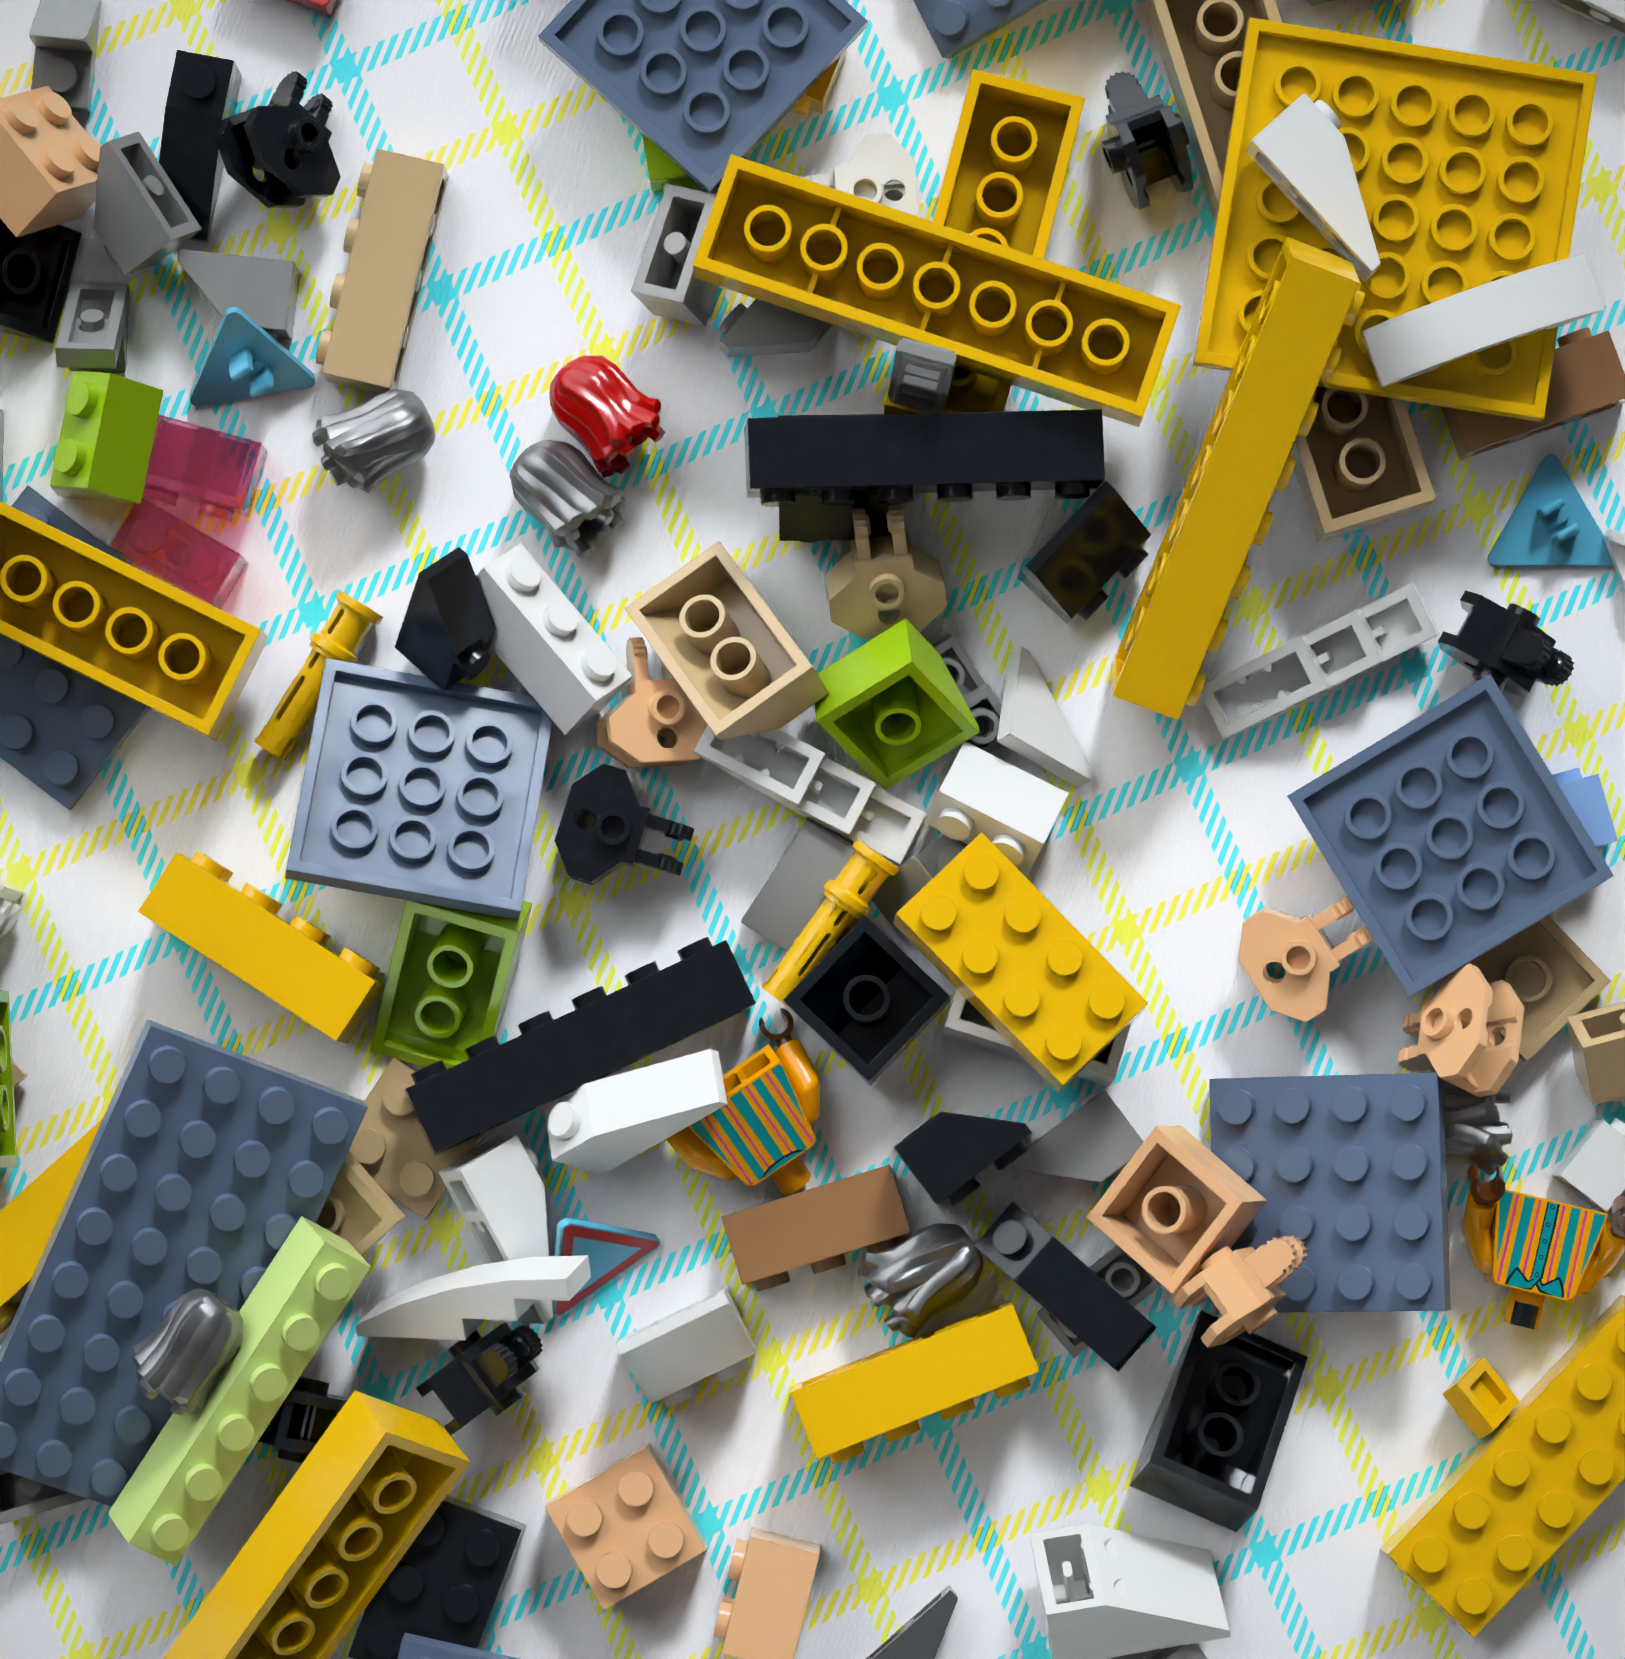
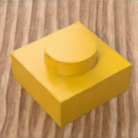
M1483 1356L1468 1365L1442 1393L1458 1417L1466 1423L1479 1440L1494 1431L1520 1403L1518 1398Z

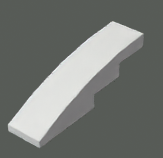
M1413 582L1204 684L1201 695L1224 740L1372 669L1441 633L1416 583Z
M707 725L694 750L695 754L802 816L811 818L846 840L854 843L856 839H859L898 867L927 814L875 787V782L824 757V752L778 728L719 740L709 725Z
M588 1255L527 1257L476 1265L432 1278L378 1302L355 1325L357 1336L465 1341L484 1320L517 1321L536 1300L570 1301L591 1278Z

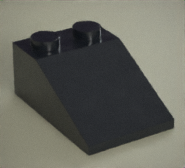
M1201 1310L1197 1315L1148 1430L1129 1486L1237 1532L1259 1508L1308 1357L1255 1333L1249 1334L1247 1330L1225 1344L1207 1348L1201 1337L1210 1325L1219 1318Z

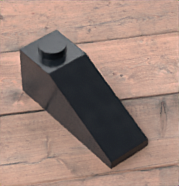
M177 50L165 106L159 163L202 228L189 240L209 243L224 169V163L214 137L222 120L235 114L242 75L234 60Z
M1013 1201L974 1245L1001 1271L1117 1372L1120 1371L1157 1328Z

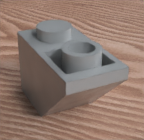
M755 299L748 308L742 303L738 304L724 319L719 327V330L724 333L723 337L719 340L720 350L729 358L811 352L832 328L833 324Z

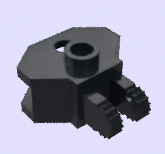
M292 71L278 83L276 92L273 93L268 106H257L223 119L214 137L227 174L267 208H297L303 206L307 198L331 196L334 194L341 178L329 144L332 132L325 126L330 116L329 113L332 111L333 102L324 94L317 93L303 107L300 102L308 84L307 79L299 72ZM253 168L264 171L263 181H259L254 176Z
M1122 71L1121 73L1115 72L1113 76L1110 75V79L1106 80L1107 85H1105L1106 96L1110 104L1108 105L1109 114L1105 115L1109 139L1102 141L1101 147L1112 174L1120 172L1125 191L1133 207L1140 210L1150 206V199L1144 187L1170 177L1176 191L1184 193L1192 190L1193 181L1190 157L1186 148L1189 145V138L1180 115L1177 112L1174 113L1170 105L1164 104L1160 95L1148 99L1138 79H1135V74L1131 75L1129 71L1127 73Z
M1467 590L1464 591L1460 604L1462 609L1468 612V615L1457 635L1443 631L1438 644L1443 652L1473 672L1471 676L1475 680L1479 681L1488 674H1491L1501 692L1505 690L1524 697L1526 691L1530 692L1535 681L1546 685H1555L1556 687L1559 684L1563 685L1566 680L1568 681L1574 669L1573 658L1562 650L1559 651L1553 648L1556 640L1537 627L1541 619L1536 614L1513 603H1510L1506 609L1482 595Z
M603 763L572 784L554 841L568 876L573 880L595 885L623 865L635 868L636 864L680 876L684 863L679 862L677 858L663 853L655 854L642 850V844L647 829L663 833L665 837L677 841H691L694 828L652 815L650 808L639 805L626 770ZM584 813L596 815V824L589 830L578 828V819Z
M504 1322L485 1337H482L476 1329L465 1341L459 1340L448 1349L454 1360L416 1387V1390L422 1398L431 1391H434L454 1418L444 1426L451 1436L489 1407L498 1416L525 1396L518 1385L540 1369L533 1359L543 1351L541 1339L533 1328H529V1325L524 1326V1324L511 1330L508 1324Z
M300 1376L258 1442L279 1448L277 1458L303 1463L349 1397L328 1393L329 1382Z

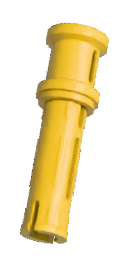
M339 590L335 597L338 604L321 632H313L309 638L311 642L308 646L312 650L307 656L305 663L292 680L270 719L254 740L257 745L284 761L289 757L288 755L295 746L296 741L316 712L326 658L356 663L358 658L355 652L373 624L380 625L384 618Z
M856 839L852 847L855 852L836 879H828L823 887L825 889L822 893L826 898L800 935L794 940L792 946L768 980L764 981L761 986L785 1005L787 1004L783 1000L833 949L853 919L856 917L861 920L864 915H868L871 911L868 903L887 876H895L900 870L859 839Z

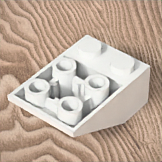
M1091 1524L1030 1534L1037 1588L1052 1659H1104L1230 1637V1630L1209 1549Z

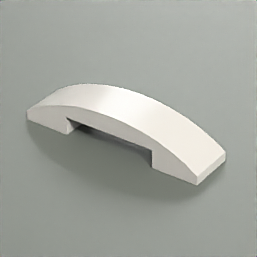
M1585 254L1529 269L1452 295L1362 331L1361 334L1380 387L1383 388L1435 370L1441 364L1545 328L1550 330L1602 312L1604 306Z

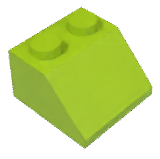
M73 371L70 388L65 398L66 408L59 442L53 458L54 467L50 486L57 496L68 499L141 504L164 390L112 373Z
M906 618L817 673L829 694L814 704L816 721L884 790H887L980 733L979 725L942 657Z

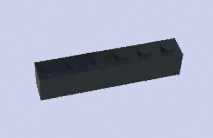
M1102 409L747 418L744 427L747 498L760 497L761 506L765 507L795 505L797 496H819L820 504L847 505L855 503V495L878 494L879 503L902 504L913 502L914 493H937V501L965 502L973 499V492L996 491V499L1001 501L1030 499L1031 490H1054L1055 498L1081 499L1090 497V489H1098L1105 480Z
M709 937L700 939L678 950L677 953L681 961L660 970L656 961L646 964L624 975L628 986L608 995L603 986L597 987L572 999L571 1002L575 1010L553 1019L550 1010L520 1023L518 1027L522 1035L500 1044L497 1036L494 1035L466 1048L464 1051L468 1060L447 1069L443 1060L411 1074L415 1085L406 1088L404 1093L433 1155H438L562 1097L585 1083L596 1081L752 1008L756 1002L727 940L713 946Z

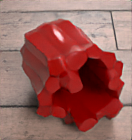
M582 355L568 362L558 371L550 383L549 401L553 414L559 424L590 454L598 472L602 474L603 478L614 476L616 472L622 475L632 467L627 458L635 452L636 445L644 443L648 438H651L656 443L666 433L659 425L660 401L655 398H649L638 391L618 366L603 355Z

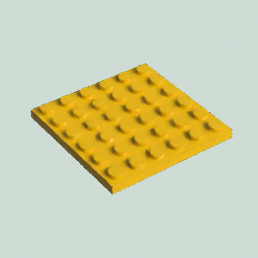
M1249 17L1193 366L1231 372L1286 236L1341 257L1246 153L1251 140L1305 93L1313 103L1317 100L1325 102L1342 123L1338 130L1344 135L1381 263L1367 281L1364 282L1358 276L1361 282L1359 291L1365 293L1361 309L1352 326L1343 324L1338 334L1336 346L1342 348L1332 378L1329 382L1320 379L1317 386L1541 422L1545 416L1558 327L1550 330L1545 328L1441 364L1435 370L1383 388L1380 387L1361 332L1466 290L1569 258L1597 74Z

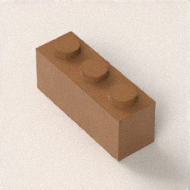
M1587 327L1556 339L1559 348H1556L1554 351L1545 416L1541 422L1441 406L1460 461L1623 405L1625 403V373L1609 330L1592 336L1590 328Z
M890 1164L721 1217L741 1283L743 1285L754 1281L757 1292L791 1282L788 1270L810 1264L813 1274L834 1269L847 1264L844 1256L846 1252L866 1246L868 1253L877 1254L901 1244L900 1236L911 1232Z

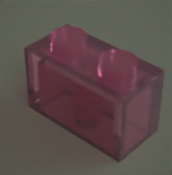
M159 415L142 497L171 507H176L178 498L200 504L198 513L226 522H232L234 513L249 517L268 450L261 442Z
M143 497L141 504L133 506L110 547L126 559L178 589L220 610L249 563L240 553Z

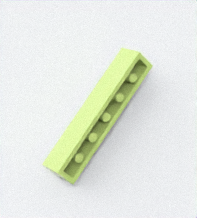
M303 1216L300 1217L240 1309L239 1313L243 1319V1341L234 1357L214 1382L203 1408L185 1411L183 1415L174 1413L171 1415L107 1513L128 1544L174 1566L178 1565L371 1269V1266L347 1240Z

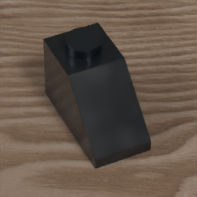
M460 547L454 549L419 572L394 647L442 691L447 690L463 678L470 681L484 670L491 657L488 649L496 630L468 554Z

